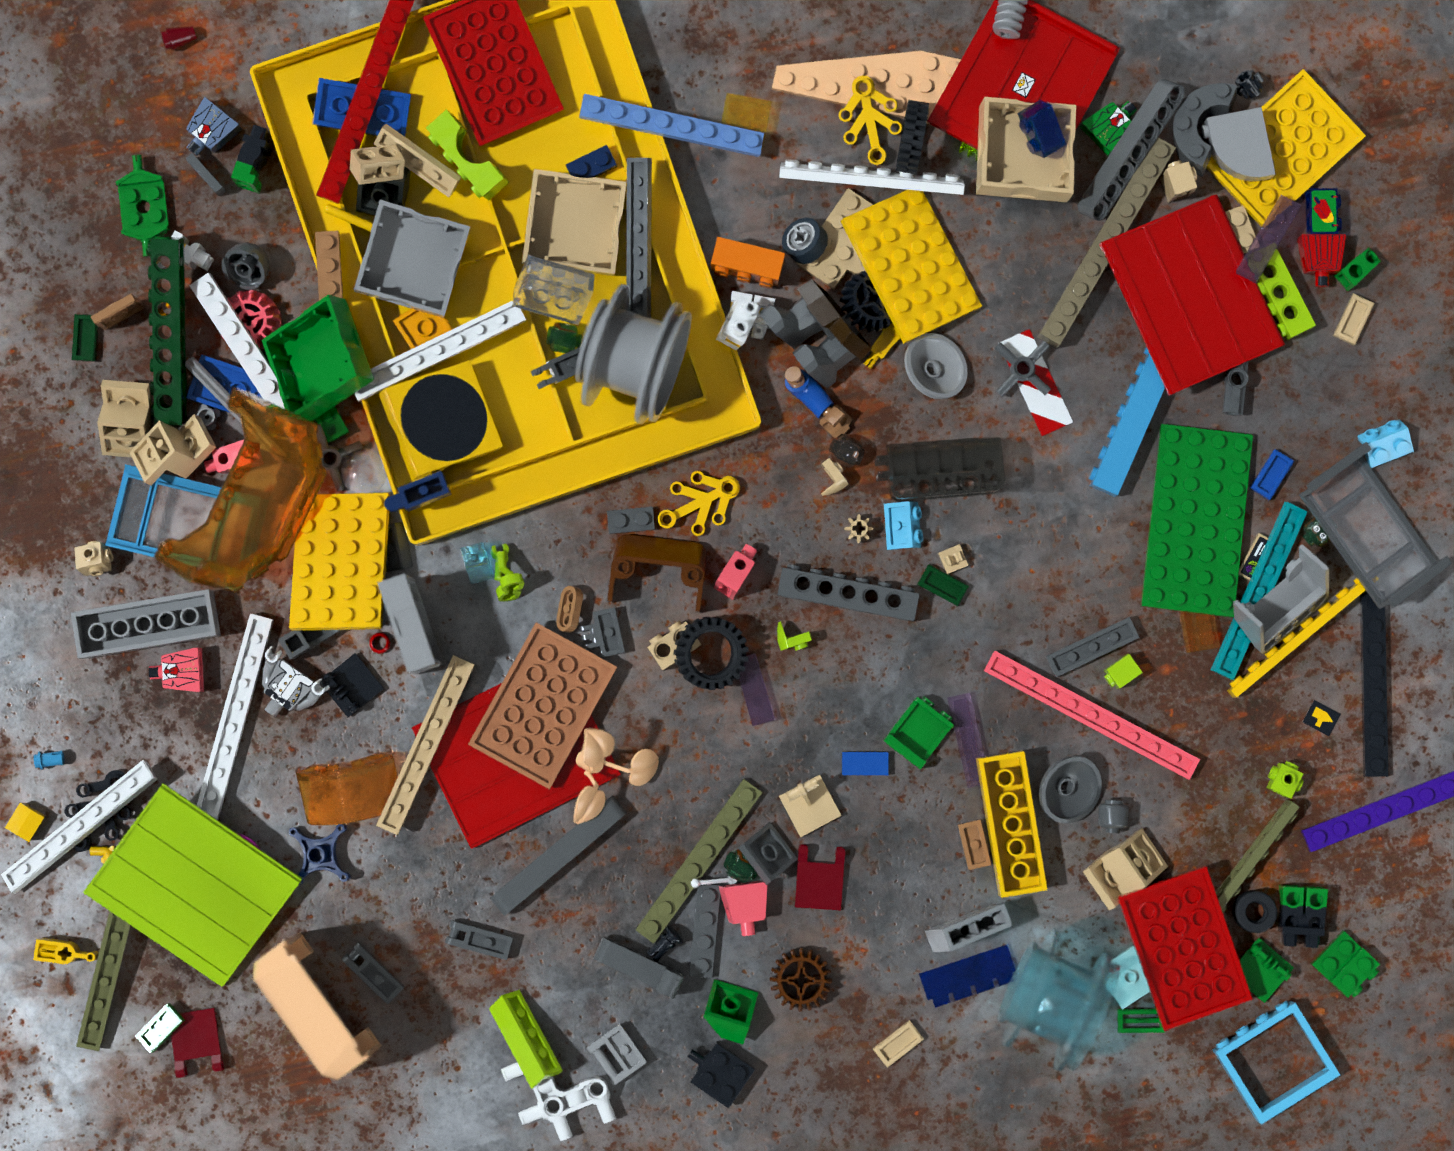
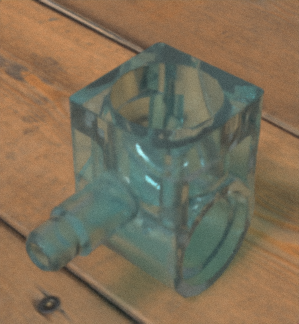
M480 542L460 548L471 584L494 578L485 543Z

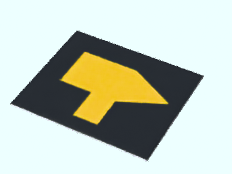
M1314 700L1303 723L1329 736L1341 714Z

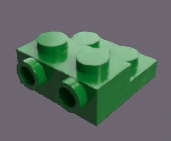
M1343 930L1311 963L1319 973L1347 998L1357 996L1363 989L1361 984L1366 979L1372 980L1378 974L1379 970L1377 967L1380 965Z

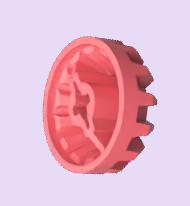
M255 290L238 291L231 298L228 297L227 299L234 310L241 306L242 311L238 314L239 318L260 350L264 351L262 339L282 326L280 310L275 302L264 293ZM244 304L255 305L260 311L254 312L246 309ZM248 316L254 319L251 321L252 325L250 326L245 323Z

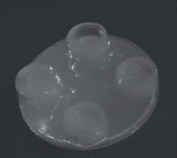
M368 449L348 455L341 468L342 480L345 486L353 493H375L384 485L387 478L381 456Z

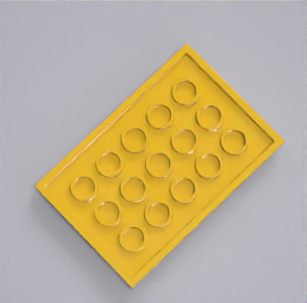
M1304 69L1261 107L1276 174L1272 179L1263 181L1237 179L1223 171L1214 161L1212 155L1207 165L1208 171L1241 206L1245 207L1246 211L1263 229L1272 223L1366 136Z
M903 191L849 215L840 221L903 344L982 307L923 191Z
M389 493L298 495L289 620L290 630L382 629L384 601L378 582L384 581L386 576L389 510L385 508L384 501L390 497Z

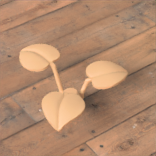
M585 729L584 747L576 757V764L585 770L584 775L590 779L593 787L586 786L579 794L574 811V823L580 824L595 818L604 807L605 793L602 790H598L599 785L592 776L593 773H599L603 765L630 773L629 782L635 786H641L649 782L656 773L659 763L657 754L651 749L638 751L632 758L631 768L607 762L605 757H608L614 750L615 741L613 736L604 730Z

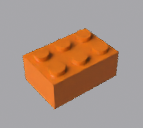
M717 237L711 260V271H714V275L728 278V275L737 277V281L743 283L755 281L759 282L761 287L772 289L773 286L778 287L785 253Z

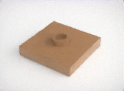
M129 294L92 315L91 318L94 324L107 330L144 309V305L137 297Z

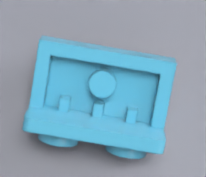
M1401 420L1389 421L1383 426L1368 429L1357 436L1361 444L1367 442L1371 447V450L1365 454L1367 463L1371 468L1414 452L1409 428Z

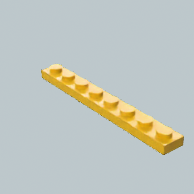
M1375 576L1371 580L1375 583L1378 578ZM1356 577L1353 580L1355 584L1349 589L1344 587L1335 595L1337 599L1330 604L1328 601L1318 609L1320 613L1316 617L1312 618L1310 616L1300 624L1302 628L1298 632L1292 631L1282 639L1284 643L1280 647L1274 646L1265 653L1267 658L1261 663L1257 660L1247 668L1249 673L1243 678L1239 675L1229 683L1231 688L1227 690L1232 698H1237L1362 594L1365 588Z

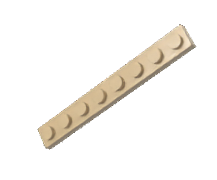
M452 656L376 826L396 835L399 834L472 673L474 664L457 656Z

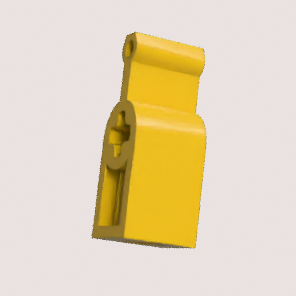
M39 938L36 939L33 960L69 964L78 958H82L92 962L98 959L99 952L80 951L79 946L71 941ZM68 949L69 952H72V955L67 957L63 950Z

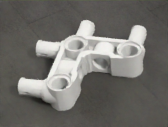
M517 1062L501 1069L505 1081L524 1075ZM553 1076L544 1079L533 1088L538 1100L537 1105L518 1112L523 1125L540 1118L553 1122L560 1141L573 1136L565 1116L590 1104H596L604 1124L616 1119L609 1101L611 1094L607 1082L600 1076L581 1080L578 1085L565 1090L557 1087ZM595 1082L602 1084L603 1091L599 1094L593 1093L590 1088L591 1084ZM548 1101H558L560 1109L551 1111L547 1106Z

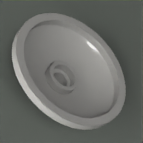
M926 333L915 338L907 347L904 359L905 369L910 381L921 393L934 399H948L962 390L967 380V364L964 355L954 342L940 334Z

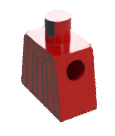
M1302 234L1297 238L1303 273L1306 275L1315 274V287H1329V274L1340 272L1346 234Z

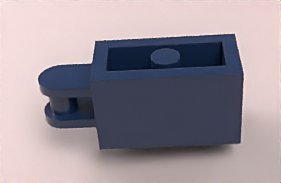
M439 471L398 487L399 493L386 498L384 506L391 512L403 508L410 512L448 497L452 493L444 473Z

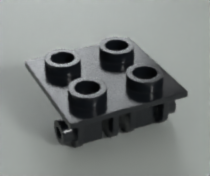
M356 653L332 672L327 673L322 681H320L323 688L329 685L330 688L327 690V693L348 718L384 689Z

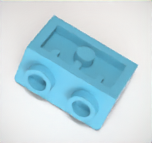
M906 501L884 504L887 550L921 548L923 532L920 529V519L922 513L918 502Z

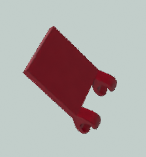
M800 844L798 849L795 907L841 911L845 848L836 847L835 863L807 861L808 846Z
M215 1008L180 1013L185 1021L171 1034L175 1076L182 1078L188 1075L185 1060L211 1056L212 1070L214 1072L224 1070Z

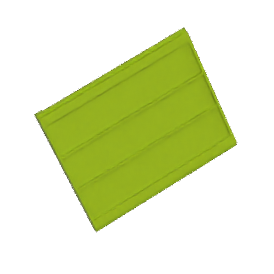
M163 783L83 893L223 987L299 885L302 877L287 869Z

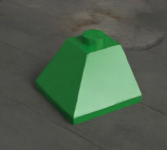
M714 979L703 1017L721 1038L744 1044L758 992Z

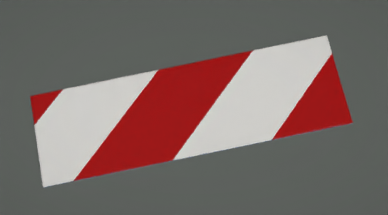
M1030 329L1001 342L1016 357H1028L1037 348ZM1041 356L1034 363L1035 374L1051 390L1044 395L1029 380L1017 381V384L1041 436H1044L1073 421ZM1020 363L1017 365L1018 373L1025 375L1029 372L1026 364Z

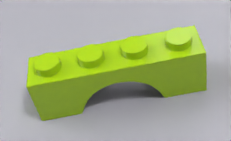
M447 109L426 127L430 133L428 138L435 146L438 147L440 145L444 149L443 156L449 163L452 164L454 162L458 166L457 173L463 180L466 181L468 179L473 184L471 190L479 198L483 196L490 200L509 183L507 178L492 162L487 161L475 164L470 163L466 159L462 143L467 130Z

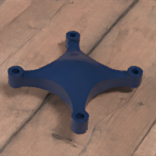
M338 824L329 836L322 839L309 838L303 835L298 827L289 829V835L298 840L304 854L303 866L298 874L302 877L299 885L303 884L304 878L317 870L330 871L336 874L342 882L351 879L350 873L343 871L339 866L336 857L337 840L343 832H346V824Z

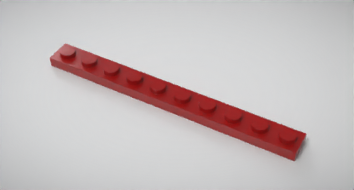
M389 0L319 185L316 196L339 204L351 172V150L360 148L414 0Z

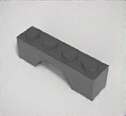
M296 630L279 638L278 641L288 657L295 660L341 630Z

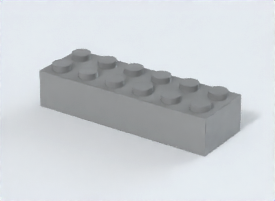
M210 589L71 613L78 659H89L221 636L214 591Z

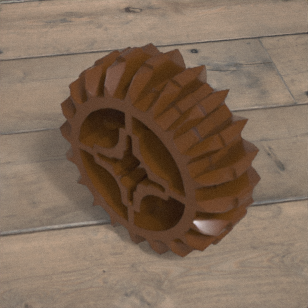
M803 948L799 949L800 955H796L794 949H791L792 957L788 958L787 954L783 953L782 957L785 961L783 963L778 959L775 961L780 968H771V972L777 974V977L771 976L769 978L771 982H777L776 985L771 986V990L779 989V992L774 997L775 999L784 997L781 1001L782 1006L786 1005L789 1001L791 1002L789 1005L790 1010H793L795 1004H798V1011L802 1012V1005L806 1004L808 1011L812 1010L811 1002L814 1001L817 1007L820 1006L817 1000L818 997L822 1000L827 999L822 992L823 990L826 992L831 991L830 987L825 986V983L833 982L832 978H825V975L831 973V969L823 970V967L828 963L826 960L820 964L818 963L821 958L820 954H817L813 959V950L809 949L806 956L804 955ZM798 961L797 971L794 974L782 976L788 965ZM805 961L813 964L818 969L820 977L808 975L805 972ZM801 968L804 978H808L807 981L803 982L802 991H800L798 982L795 983L794 980H789L798 978ZM782 983L794 985L797 988V998L790 996L784 990ZM820 984L813 995L804 998L807 986Z

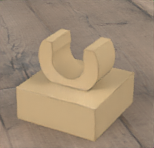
M960 544L938 553L946 574L968 566Z

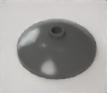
M1066 756L1056 761L1047 770L1040 784L1039 800L1045 814L1059 823H1073L1087 816L1097 804L1101 794L1102 780L1100 772L1092 761L1082 756Z

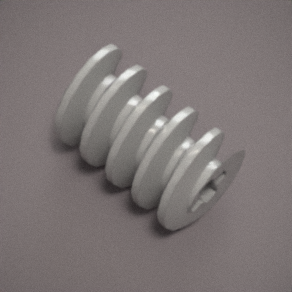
M998 0L997 14L994 17L995 22L992 26L996 35L1007 39H1018L1020 37L1018 30L1022 29V25L1019 22L1024 20V16L1021 14L1026 12V8L1022 5H1027L1028 0Z

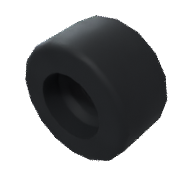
M1254 890L1243 892L1233 904L1232 913L1235 922L1239 927L1248 932H1265L1273 926L1277 919L1276 904L1264 892ZM1254 902L1259 903L1264 910L1262 918L1256 921L1250 920L1246 914L1248 905Z

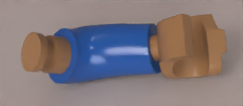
M795 366L786 370L785 386L788 391L806 405L818 419L822 418L819 422L820 425L832 437L837 438L841 434L844 435L850 429L849 425L852 418L838 404L834 405V402L825 390L804 370Z

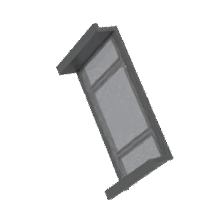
M1365 442L1306 485L1307 489L1300 493L1299 496L1377 607L1381 609L1390 605L1394 608L1445 570L1452 562L1448 556L1437 561L1364 459L1363 455L1371 450V447Z

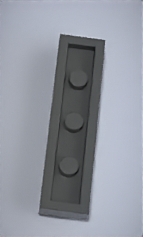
M1127 617L1045 657L1054 676L1058 677L1140 637L1130 617Z
M699 885L697 889L689 976L712 978L720 903L719 886L721 885Z

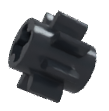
M1246 70L1237 76L1235 83L1239 96L1243 95L1245 99H1252L1262 92L1263 85L1261 83L1264 79L1259 72L1255 74L1253 70Z

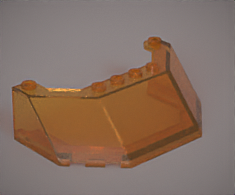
M233 388L228 398L227 406L230 411L239 414L245 440L240 447L239 453L230 468L229 474L206 522L180 540L167 538L162 541L154 558L190 583L238 592L244 588V583L249 579H257L269 570L268 566L275 561L281 562L288 557L327 474L326 468L322 466L321 462L323 453L321 443L317 441V424L250 392Z

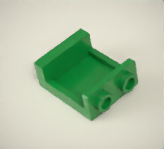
M924 696L922 699L916 697L883 740V742L918 769L925 765L936 747L950 729L954 727V724L951 723L953 718L943 710L940 713L934 710L932 707L935 704Z

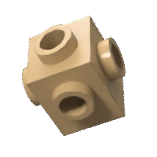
M90 541L87 545L75 547L76 569L83 575L100 576L103 572L112 570L113 554L111 549L103 543Z

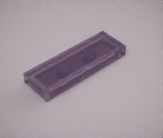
M756 653L747 655L748 662L744 663L746 668L744 672L741 671L739 673V681L752 726L775 720Z

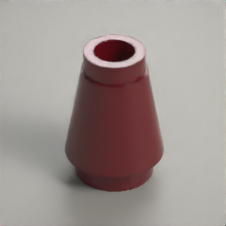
M193 26L166 28V31L161 32L166 50L172 49L173 51L197 39Z

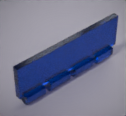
M1004 945L919 973L927 1000L932 999L936 1008L951 1003L948 996L949 993L953 994L955 1001L973 996L970 988L973 985L977 994L994 989L992 981L994 978H996L999 987L1015 982L1012 972H1015L1016 969L1008 946Z

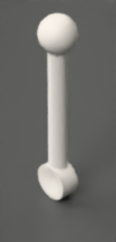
M730 875L728 878L700 881L693 879L691 886L697 888L699 885L727 882L735 884L737 877Z

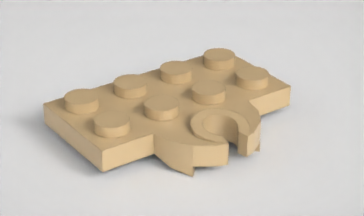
M848 188L821 226L828 236V243L824 253L811 263H796V265L833 290H835L846 272L859 274L861 271H866L840 221L873 204Z

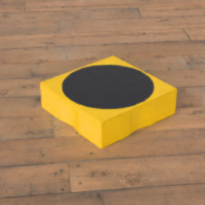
M470 360L384 388L379 393L389 423L398 437L400 451L412 481L442 471L453 464L469 462L495 453L503 447Z

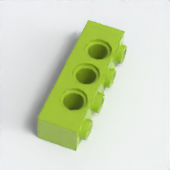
M1275 244L1249 255L1246 258L1248 267L1268 303L1267 306L1272 317L1275 316L1278 322L1276 326L1281 336H1285L1286 340H1289L1316 326ZM1264 267H1268L1273 271L1272 278H1267L1263 274ZM1274 288H1280L1283 291L1284 296L1282 299L1275 297L1273 293ZM1285 308H1290L1294 312L1293 319L1285 317Z

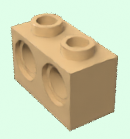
M395 144L351 150L350 170L359 185L403 179L405 159Z
M678 621L668 628L670 632L665 636H662L660 633L649 640L651 645L648 646V649L662 670L675 663L676 655H674V649L677 647L675 645L676 636L679 632L686 629L687 622L682 624ZM698 639L692 645L691 652L701 646ZM667 644L670 647V654L667 657H660L657 654L659 645Z

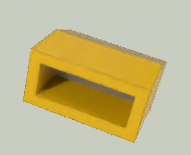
M19 803L5 828L30 842L45 815L26 803Z

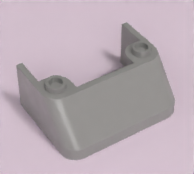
M1303 544L1299 546V558L1297 560L1293 559L1286 566V578L1256 604L1253 605L1251 602L1246 604L1240 603L1237 600L1233 602L1234 619L1254 647L1262 654L1270 651L1319 609L1329 597V568Z

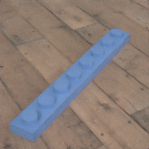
M589 94L583 95L579 115L580 119L755 157L761 155L764 133Z

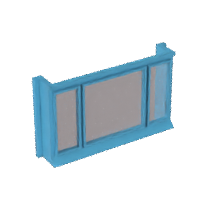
M125 464L105 546L249 580L269 500L168 474H162L152 485L144 483L137 467Z

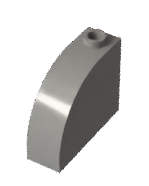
M1261 107L1206 118L1203 122L1204 125L1201 126L1203 139H1207V143L1211 146V155L1223 171L1232 177L1244 181H1263L1272 179L1276 175Z
M997 904L944 922L925 930L933 952H951L1013 925L1005 904Z

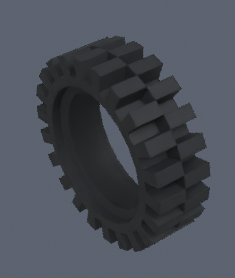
M908 100L896 171L917 174L927 124L929 103Z
M718 617L695 619L692 624L688 623L685 626L686 629L679 633L680 638L679 640L676 639L675 642L677 647L674 649V655H676L674 661L678 665L679 673L684 676L685 680L702 689H723L726 685H732L734 679L738 680L740 678L739 673L741 671L744 672L746 668L744 663L748 662L746 652L749 651L748 647L745 646V642H747L745 637L741 635L740 629L727 620ZM718 632L726 637L730 644V661L722 671L716 674H703L693 665L691 659L692 645L702 634Z

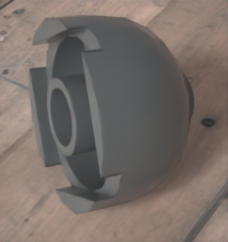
M249 242L239 243L226 253L222 260V270L228 280L231 278L236 283L235 286L251 290L256 289L265 281L270 270V262L266 252L258 245Z

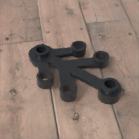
M120 770L110 771L103 781L78 785L76 793L79 797H88L91 792L109 788L112 785L113 778L117 777L120 779L125 773ZM82 786H85L88 789V792L85 795L81 794L80 792ZM91 801L81 804H68L64 809L65 815L72 818L74 815L69 813L71 806L75 807L76 813H78ZM126 804L116 813L119 820H128L132 815L131 809ZM122 809H125L128 812L126 818H123L120 815ZM112 816L105 821L106 830L104 835L109 841L117 840L120 836V831L116 827L114 817ZM111 829L115 830L116 836L114 838H111L109 836V831ZM91 834L83 839L84 845L82 847L76 845L73 848L79 852L88 850L92 845Z

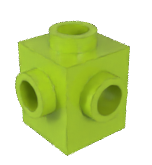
M1288 761L1285 764L1278 763L1277 766L1271 768L1268 774L1270 781L1266 788L1283 797L1292 799L1295 791L1298 792L1304 782L1301 779L1303 773L1297 771L1299 767Z

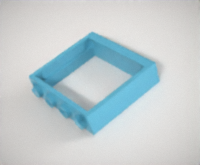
M1286 1000L1281 1004H1277L1275 1011L1269 1015L1267 1012L1261 1014L1255 1019L1256 1023L1249 1027L1248 1025L1242 1026L1235 1031L1237 1035L1230 1039L1228 1037L1221 1039V1042L1217 1043V1047L1213 1049V1052L1254 1118L1260 1124L1265 1123L1340 1076L1300 1009L1293 1001L1287 1002ZM1293 1014L1325 1065V1068L1259 1109L1226 1054L1288 1015Z

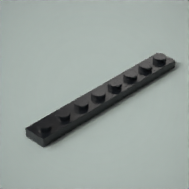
M1364 591L1360 594L1363 777H1388L1385 607L1379 609L1367 591ZM1380 591L1382 596L1385 598V591Z

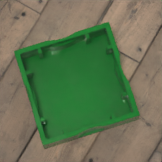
M328 294L306 309L298 318L284 324L262 339L270 367L277 378L279 393L289 421L308 424L374 380L346 299Z

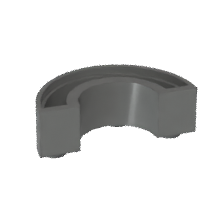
M1215 83L1198 88L1182 101L1176 111L1173 122L1175 151L1181 162L1189 161L1190 167L1193 166L1197 175L1203 177L1211 159V146L1201 139L1198 135V129L1206 118L1231 112L1237 98V85Z

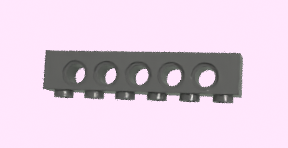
M788 564L787 568H782L777 596L911 622L915 620L919 593H914L915 588L901 586V590L893 589L892 584L878 582L877 586L869 584L868 579L856 577L855 581L846 580L847 575L833 573V577L825 576L824 571L810 569L809 573L801 571L800 566ZM801 577L809 580L810 585L806 590H800L796 585V581ZM822 582H829L832 585V592L825 595L820 592L819 585ZM845 586H851L854 589L855 595L853 598L846 599L843 597L842 589ZM872 590L876 592L878 598L875 603H868L865 600V593ZM890 595H897L899 597L900 605L893 608L889 606L887 599Z

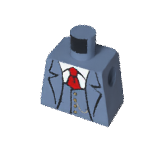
M204 97L186 128L194 136V139L186 148L196 156L199 155L205 146L216 153L236 136L242 128Z

